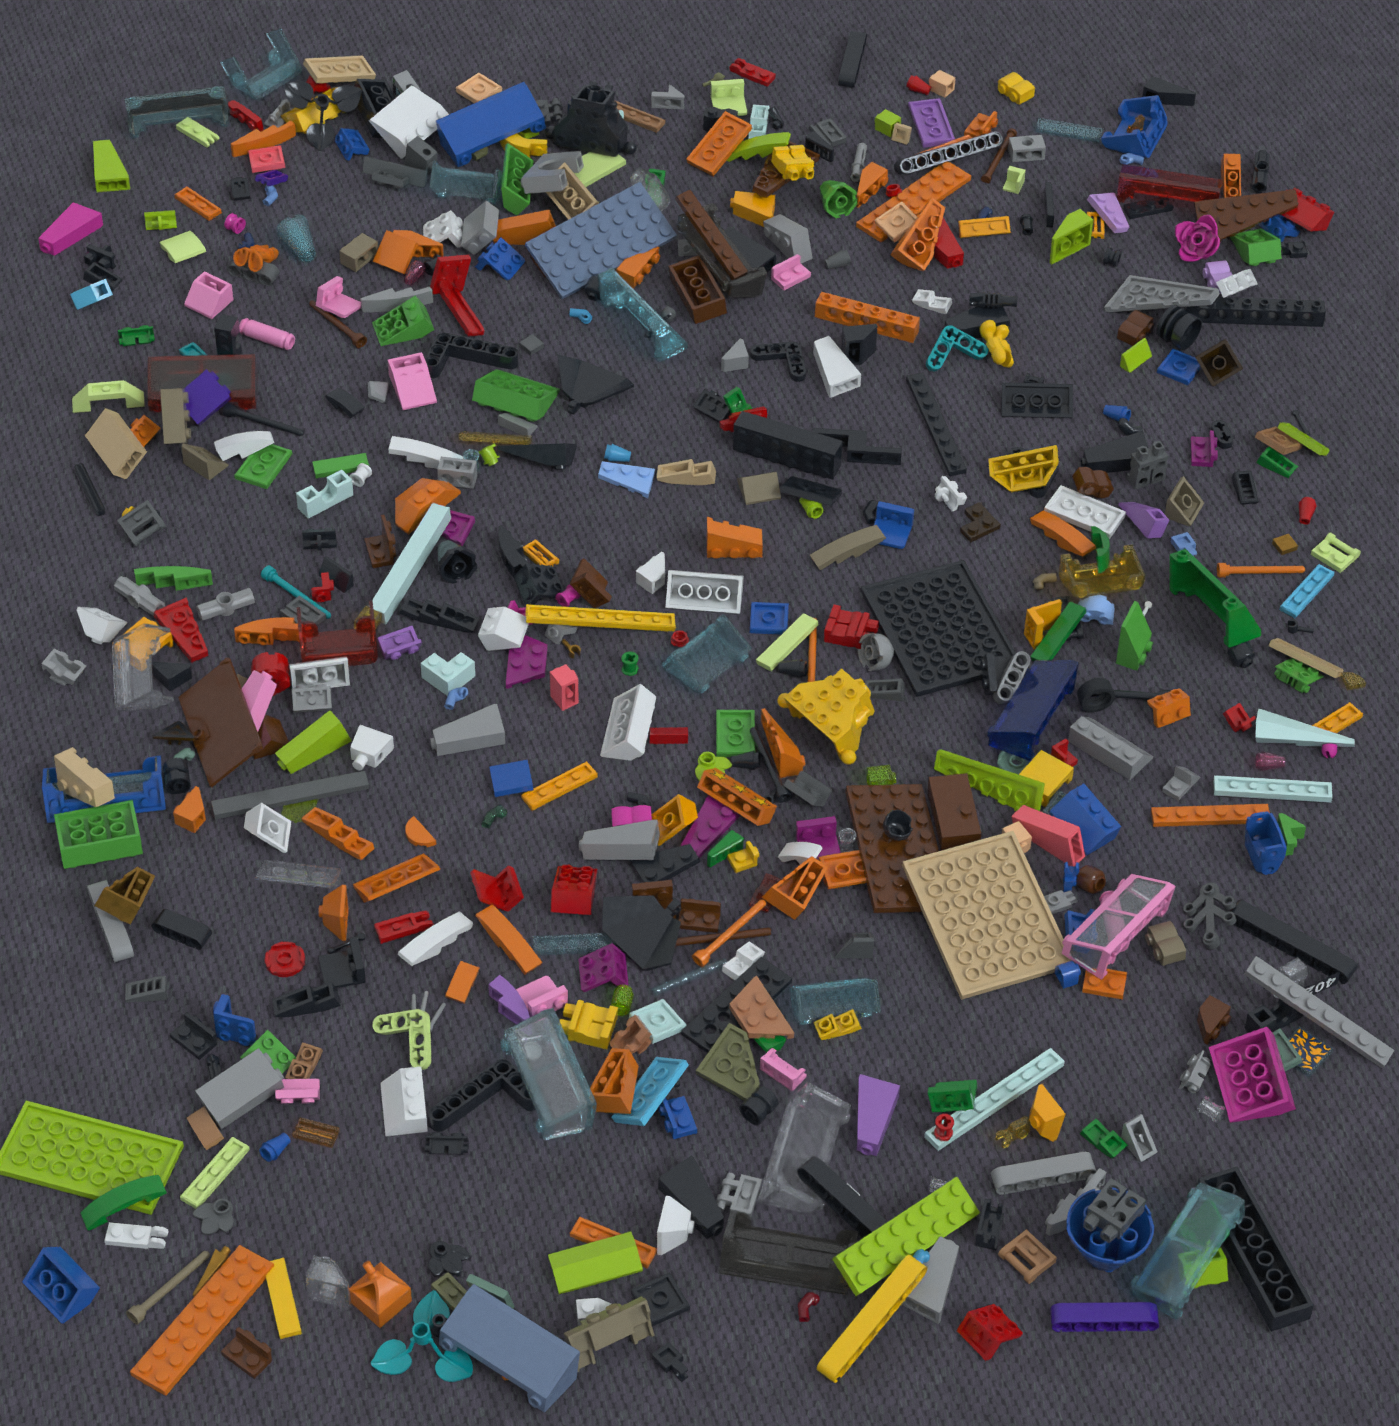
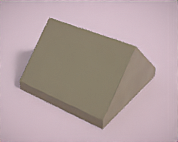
M184 443L181 446L184 464L208 480H211L229 465L203 447Z
M777 472L737 478L746 505L781 499Z
M1184 476L1180 478L1167 500L1165 515L1170 520L1191 526L1204 502Z

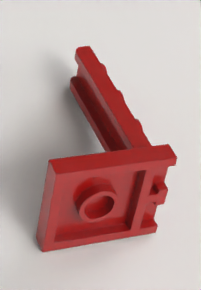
M469 255L438 257L430 285L433 294L441 295L467 336L484 335V327L460 293L464 288L471 257Z

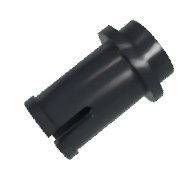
M1023 214L1020 218L1024 235H1031L1033 233V218L1030 214Z

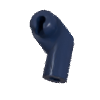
M987 206L983 207L978 213L977 219L990 217L989 214L993 213L992 209Z

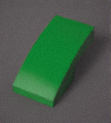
M735 387L723 396L731 413L752 409L751 405L746 403L742 391L738 387Z
M1096 1118L1080 1132L1087 1141L1112 1159L1128 1146L1114 1130L1109 1132Z

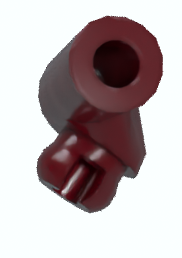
M807 1292L798 1302L800 1322H808L810 1320L809 1307L811 1305L816 1306V1303H819L820 1298L818 1294Z

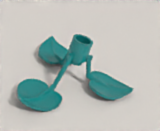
M436 1290L427 1294L414 1310L413 1321L415 1324L412 1328L413 1337L410 1338L411 1342L408 1349L400 1340H388L379 1347L371 1361L372 1367L381 1373L389 1375L401 1374L409 1369L412 1364V1359L408 1353L412 1351L414 1343L418 1345L429 1343L440 1357L435 1365L439 1378L447 1382H456L469 1378L473 1373L472 1361L465 1351L458 1347L455 1352L445 1351L443 1355L432 1339L429 1326L433 1317L436 1314H442L446 1318L450 1316L447 1304Z

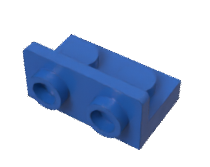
M340 128L335 137V143L346 160L349 161L353 153L356 155H368L370 149L358 130Z
M682 1096L667 1100L665 1097L659 1105L658 1111L660 1116L665 1117L664 1125L666 1132L671 1133L673 1139L696 1134L697 1127L685 1097Z

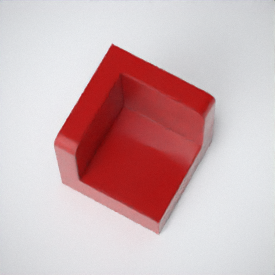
M1067 739L1052 746L1051 756L1071 767L1077 764L1078 759L1068 751L1069 741Z

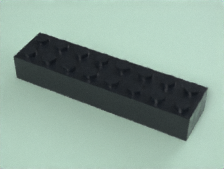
M1238 1166L1199 1178L1196 1194L1202 1205L1207 1200H1213L1230 1231L1223 1244L1270 1331L1272 1332L1309 1320L1314 1304Z

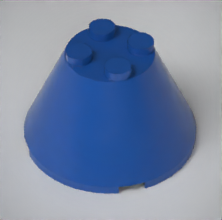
M1092 1189L1080 1195L1072 1203L1067 1215V1232L1072 1243L1090 1265L1105 1272H1112L1140 1256L1149 1247L1154 1234L1151 1212L1145 1204L1144 1212L1140 1217L1137 1216L1123 1233V1236L1119 1240L1115 1238L1110 1243H1107L1100 1237L1101 1228L1097 1226L1093 1232H1090L1083 1227L1088 1207L1101 1192V1190L1095 1191V1189ZM1131 1199V1201L1138 1204L1136 1200Z

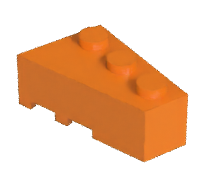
M811 856L781 881L773 885L762 898L795 920L805 910L828 867Z

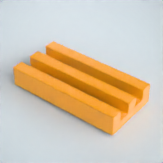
M1087 212V215L1093 216L1094 232H1092L1091 236L1104 239V220L1097 212ZM1097 216L1100 217V232H1097Z
M536 539L523 547L522 552L536 565L553 566L554 564H559V559ZM543 554H544L545 556H547L551 561H548V560L543 556Z

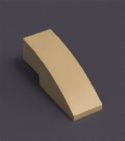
M690 459L658 465V481L686 485L715 484L716 470L712 461L694 464L693 460Z

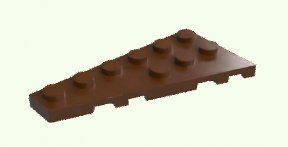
M789 141V143H788L787 146H788V148H789V146L798 145V144H795V143ZM805 148L806 155L814 161V164L819 161L820 154ZM772 153L768 155L752 192L765 198L791 181V179H784L782 177L783 174L771 162Z

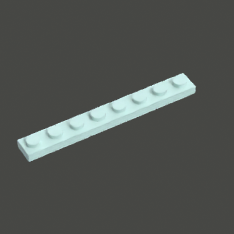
M1051 1048L975 1098L974 1109L958 1110L950 1115L954 1119L953 1136L950 1140L940 1141L935 1138L934 1129L936 1125L925 1132V1138L938 1151L1062 1068L1065 1061Z

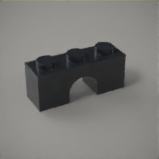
M221 314L214 327L218 364L223 368L236 369L243 356L241 343L236 342L240 331L238 317Z
M1279 998L1277 1004L1270 1010L1265 1005H1262L1249 1012L1245 1029L1250 1033L1268 1027L1271 1032H1274L1304 1015Z

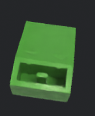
M416 295L372 322L381 346L422 338L434 331L427 309Z

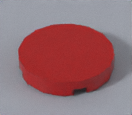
M276 943L265 954L266 968L272 975L278 977L296 975L305 965V953L295 943Z

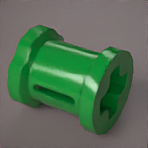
M630 651L625 652L621 658L623 663L621 670L624 675L633 676L638 671V655Z

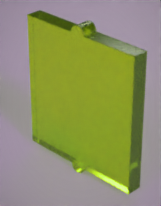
M318 799L284 805L281 815L290 821H294V823L303 822L301 818L317 806Z

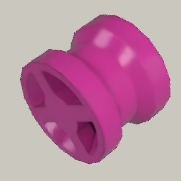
M233 213L227 216L224 223L225 228L232 230L235 234L243 231L246 225L245 219L238 218Z

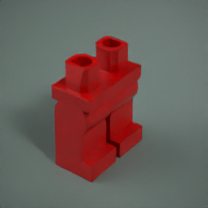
M833 605L824 629V642L861 649L862 643H859L863 635L869 634L867 631L877 633L879 621L870 619V613L864 612L863 614L858 611L841 610V606Z

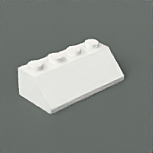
M668 570L666 608L740 614L744 576Z
M639 684L614 698L600 756L631 761L644 754L656 696L643 685Z

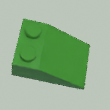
M1263 229L1244 231L1233 237L1230 236L1242 260L1250 266L1260 265L1261 262L1274 263L1276 260L1282 259L1280 238Z
M1136 601L1132 604L1121 626L1116 664L1137 671L1140 665H1144L1147 657L1146 652L1150 653L1153 642L1151 641V630L1139 603Z

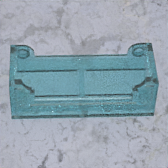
M613 268L598 275L601 304L605 308H608L610 305L616 306L617 310L626 307L652 332L655 344L654 358L659 363L688 348V343Z
M1200 1182L1196 1188H1191L1187 1195L1188 1201L1141 1274L1136 1275L1131 1282L1132 1295L1144 1302L1156 1304L1158 1310L1177 1321L1183 1314L1181 1308L1188 1302L1191 1291L1231 1228L1234 1229L1236 1223L1240 1224L1245 1216L1244 1199Z

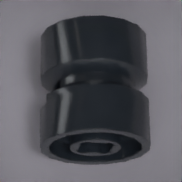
M182 758L167 760L163 764L167 792L171 794L186 793L191 787L188 762Z
M759 1086L751 1094V1097H748L740 1105L739 1110L747 1121L758 1126L766 1119L767 1114L772 1113L778 1107L779 1102L776 1095L770 1089Z

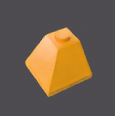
M678 794L651 814L652 820H658L660 832L658 846L665 843L698 818L695 802Z
M1040 1084L1030 1110L1029 1121L1041 1136L1053 1142L1058 1138L1066 1114L1044 1085Z

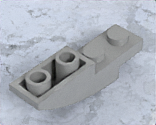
M1099 1168L1095 1174H1090L1086 1181V1186L1084 1189L1080 1188L1076 1196L1069 1193L1065 1200L1062 1198L1059 1201L1056 1212L1054 1214L1051 1213L1045 1221L1047 1235L1050 1236L1067 1230V1215L1072 1203L1089 1190H1100L1105 1183L1106 1171Z

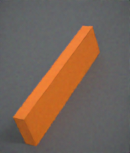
M579 1217L570 1232V1237L588 1244L620 1235L621 1233ZM635 1240L641 1264L648 1269L657 1253V1248Z

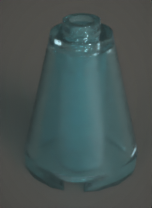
M296 214L294 218L287 217L281 221L276 228L278 238L302 262H311L316 256V251L307 218L304 215Z

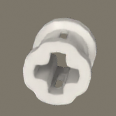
M360 463L355 473L349 476L352 479V484L362 487L365 479L372 475V470L368 465Z

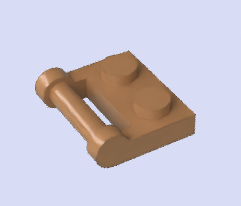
M1027 1229L1005 1245L998 1253L1002 1260L1006 1259L1024 1276V1280L1028 1284L1032 1283L1037 1276L1056 1263L1057 1259ZM1014 1250L1033 1267L1031 1270L1012 1254Z

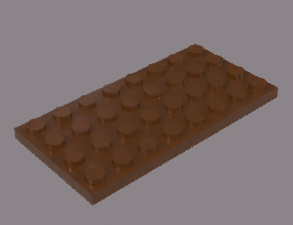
M922 784L846 786L845 793L873 912H922L902 867L903 861L939 852ZM898 809L904 811L912 818L911 828L913 830L906 840H891L884 833L883 821L891 810Z

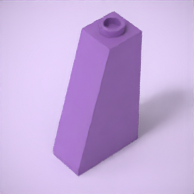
M860 1074L858 1081L857 1151L865 1155L877 1156L899 1098L900 1085Z

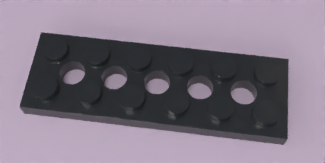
M760 957L681 1031V1035L708 1054L729 1023L742 1030V1027L730 1011L729 1005L755 976L759 980L767 979L769 983L763 984L773 1000L792 983V977L763 957ZM721 1016H727L729 1020L720 1021L718 1018ZM712 1028L716 1032L714 1034H707L705 1030Z

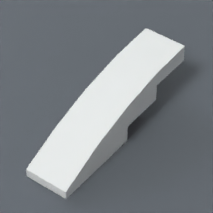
M1251 269L1241 271L1216 282L1223 298L1257 285Z
M392 436L389 445V454L407 456V461L425 463V467L437 469L441 456L464 459L463 456L447 449L408 438Z
M457 912L417 936L398 952V955L411 966L438 955L442 947L456 941L457 935L470 930L473 922L461 912Z

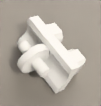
M946 476L941 477V483L935 489L936 500L944 501L951 511L957 510L958 505H964L967 496L964 492L959 493L957 491V483L949 481Z

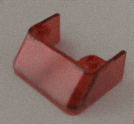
M373 600L369 601L370 616L358 618L356 620V629L318 632V627L314 622H302L301 609L296 607L302 662L347 657L348 666L372 664L378 659Z

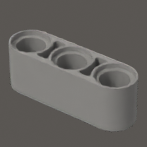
M1017 652L1010 659L997 685L998 691L993 694V699L996 703L1006 704L1013 698L1030 664V656L1026 652ZM1016 658H1021L1024 664L1022 666L1017 664ZM1008 674H1012L1015 677V682L1009 680ZM1000 690L1007 693V698L1001 697Z

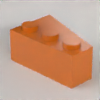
M707 517V558L762 557V529L741 524L738 527L729 525L728 521L721 523Z
M612 1048L588 1090L586 1096L596 1112L631 1114L639 1066L629 1049Z

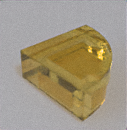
M1341 672V679L1347 691L1366 686V682L1361 676L1351 672Z

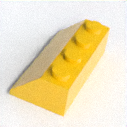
M338 87L331 88L323 92L322 94L327 95L328 98H331L332 101H335L332 98V93ZM308 102L306 108H293L282 114L281 118L286 123L289 121L295 123L296 133L303 132L305 134L310 125L314 123L320 124V110L316 108V102ZM329 103L328 108L324 110L323 124H325V120L328 118L331 120L338 117V113L341 110H339L337 104Z

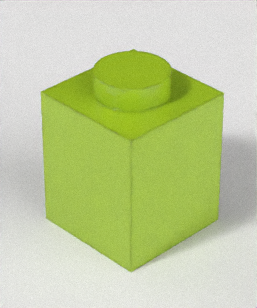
M885 109L875 117V130L888 137H892L894 124H901V117Z

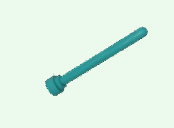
M267 565L262 570L261 578L267 582H275L296 598L301 596L324 612L326 619L331 617L329 611L279 577L276 569L272 566Z

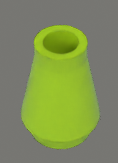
M800 498L799 502L808 517L816 519L822 515L823 506L821 503Z

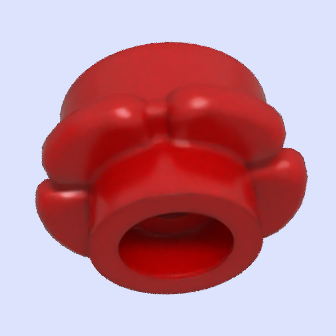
M891 184L886 188V195L890 198L902 193V189H900L898 184Z
M675 631L671 636V644L673 646L681 648L689 643L687 633L684 631Z

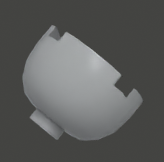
M877 633L863 635L859 642L862 643L861 649H858L859 661L863 667L867 665L869 667L868 671H878L886 668L891 663L894 653L890 640L886 636ZM876 659H877V662H878V663L875 664V665L869 663L870 660H876Z

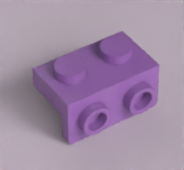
M413 626L377 638L385 660L389 658L391 660L398 659L402 656L401 654L406 652L408 654L415 653L422 644L421 639L418 640Z

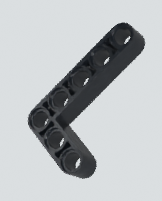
M444 332L436 336L425 358L430 378L440 376L449 357L511 370L517 368L519 364L518 350L515 347Z
M499 1059L434 1105L429 1111L430 1127L436 1132L446 1130L501 1089L511 1096L523 1109L534 1111L540 1105L539 1089L509 1060Z

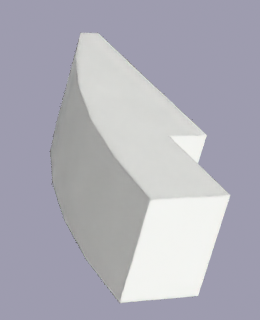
M252 431L224 437L215 441L214 444L222 461H225L237 454H240L243 459L273 444L274 440L271 432Z

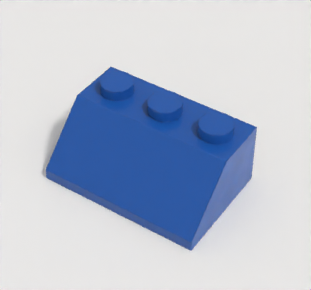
M1085 784L1070 791L1049 811L1051 816L1080 827L1085 856L1114 840L1121 828V825Z
M43 1247L22 1281L62 1324L87 1307L100 1289L61 1247Z

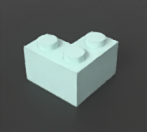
M462 652L449 662L433 653L421 662V675L424 680L448 696L451 690L461 688L475 677V662Z

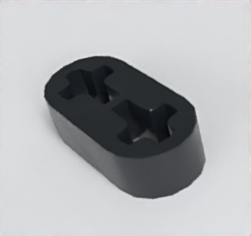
M1222 420L1212 422L1211 430L1214 431V437H1217L1218 447L1222 449L1231 448L1234 438L1227 423Z

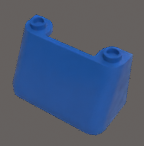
M1156 95L1124 99L1118 108V114L1121 116L1122 121L1114 135L1111 132L1103 134L1101 138L1102 144L1107 149L1149 158L1167 127V116L1160 98Z

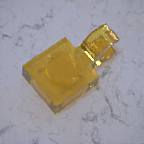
M1024 1116L1010 1123L1007 1129L996 1133V1140L1006 1139L1002 1142V1148L1009 1147L1011 1141L1018 1138L1023 1139L1029 1134L1031 1124L1029 1118Z

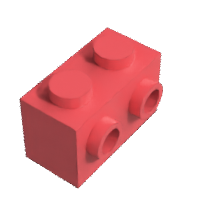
M566 664L550 671V696L562 711L579 703L578 678L575 671L571 670Z

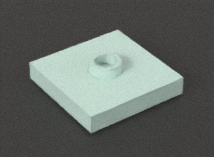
M664 999L629 1014V1018L634 1015L639 1016L652 1034L649 1038L652 1044L680 1033L687 1026Z

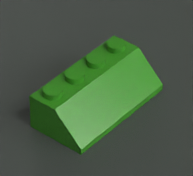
M507 143L501 186L503 206L509 212L518 215L530 204L531 193L525 194L524 188L521 186V179L533 166L534 160Z

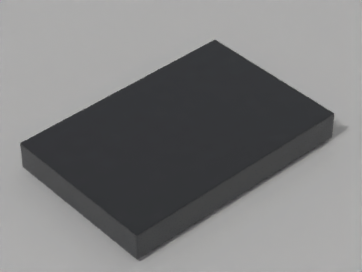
M791 476L780 488L782 493L832 506L842 495L841 489Z

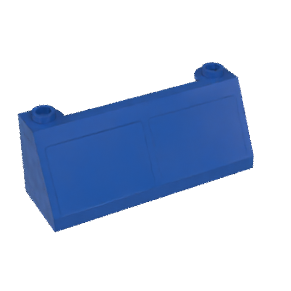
M524 82L436 120L440 144L457 167L468 164L472 158L471 153L527 128H530L533 133L546 129L544 116Z

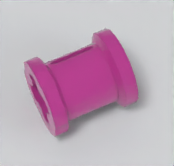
M569 584L566 590L556 595V600L561 606L568 607L570 602L580 597V594Z

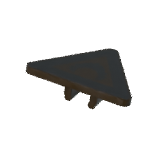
M177 721L152 735L153 739L168 740L169 745H171L173 740H178V745H181L182 740H195V736L181 721Z

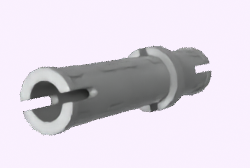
M865 143L857 145L855 159L851 166V180L854 182L860 181L862 170L865 168L864 160L867 150Z

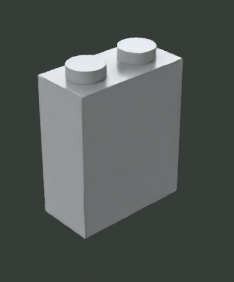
M485 201L464 218L461 242L463 248L472 254H476L496 238L499 209Z

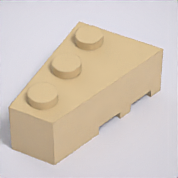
M73 747L54 756L59 791H63L65 794L94 807L115 799L112 780L98 768L93 769L87 764L88 760L85 757L81 759L76 755V750Z

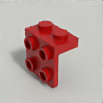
M507 866L496 877L475 869L470 872L477 897L482 903L493 904L497 909L510 911L524 898L515 870L511 866Z

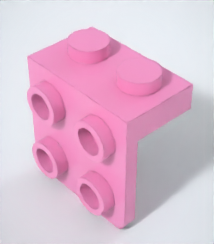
M544 976L516 989L528 1009L532 1022L564 1008L565 1004L568 1003V990L564 985L557 988L549 976Z

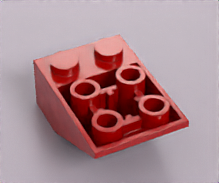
M571 865L558 866L551 892V912L591 915L598 869H593L590 866H583L581 868Z

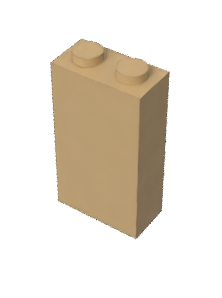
M106 408L85 435L112 474L124 479L129 477L147 453L117 412Z

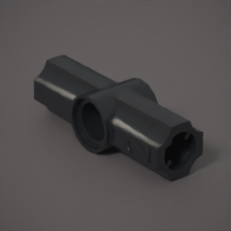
M1260 150L1255 153L1252 176V189L1255 193H1262L1267 189L1270 154L1266 150Z

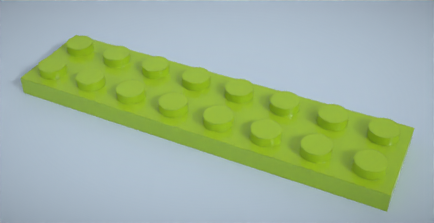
M955 1177L832 1259L855 1296L892 1273L907 1255L910 1254L913 1257L917 1250L923 1249L925 1251L935 1244L940 1236L944 1238L980 1214L958 1177Z

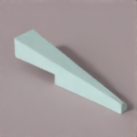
M1258 709L1256 719L1257 743H1296V746H1322V744L1331 743L1336 744L1337 747H1355V739Z

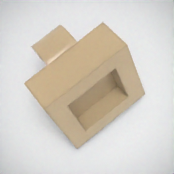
M899 123L894 124L891 140L907 145L912 127Z

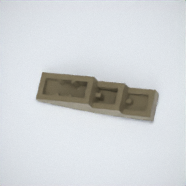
M877 525L870 526L825 545L810 554V557L819 570H822L836 561L839 564L852 555L855 558L859 557L885 540L886 537Z

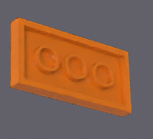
M725 111L687 157V163L714 177L752 130V125Z

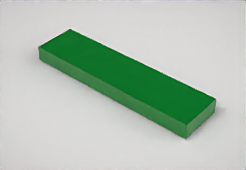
M1069 602L1030 656L1031 660L1048 666L1087 612L1086 607Z

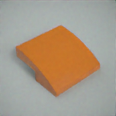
M386 230L373 262L405 275L418 243Z

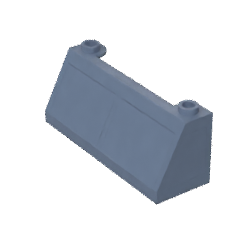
M475 1284L468 1289L440 1329L439 1345L443 1349L455 1352L459 1347L527 1391L530 1405L544 1413L577 1379L580 1351Z

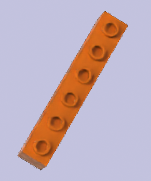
M825 292L820 293L815 304V317L846 326L877 324V334L914 343L919 333L920 317Z

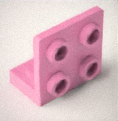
M336 276L318 287L316 306L324 311L336 314L340 318H346L361 308V302L341 294L343 291V278Z

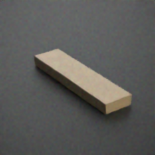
M1276 638L1270 641L1269 647L1334 678L1340 677L1344 671L1342 668L1284 640Z

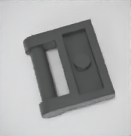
M148 500L117 520L135 547L139 546L141 541L159 529L163 530L167 527ZM154 519L157 522L137 536L133 534Z

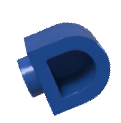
M1068 961L1055 966V975L1063 989L1078 984L1081 971L1077 963Z

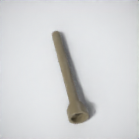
M203 1251L141 1305H133L126 1311L127 1317L138 1325L145 1319L146 1311L210 1257L209 1252Z

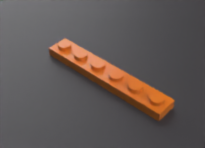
M1268 804L1151 807L1153 827L1246 824L1247 817H1250L1251 814L1269 812Z

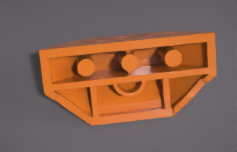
M421 478L395 498L396 526L409 535L419 526L432 503L446 506L460 495L461 491L446 481Z

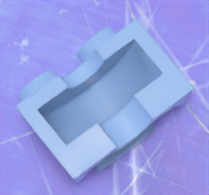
M1090 594L1088 598L1079 600L1078 605L1086 607L1087 610L1080 621L1089 622L1095 619L1101 624L1113 625L1114 604L1107 601L1106 596Z

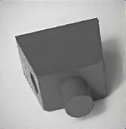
M416 136L407 144L405 166L426 170L427 175L431 171L439 174L442 170V166L437 163V151L419 136Z

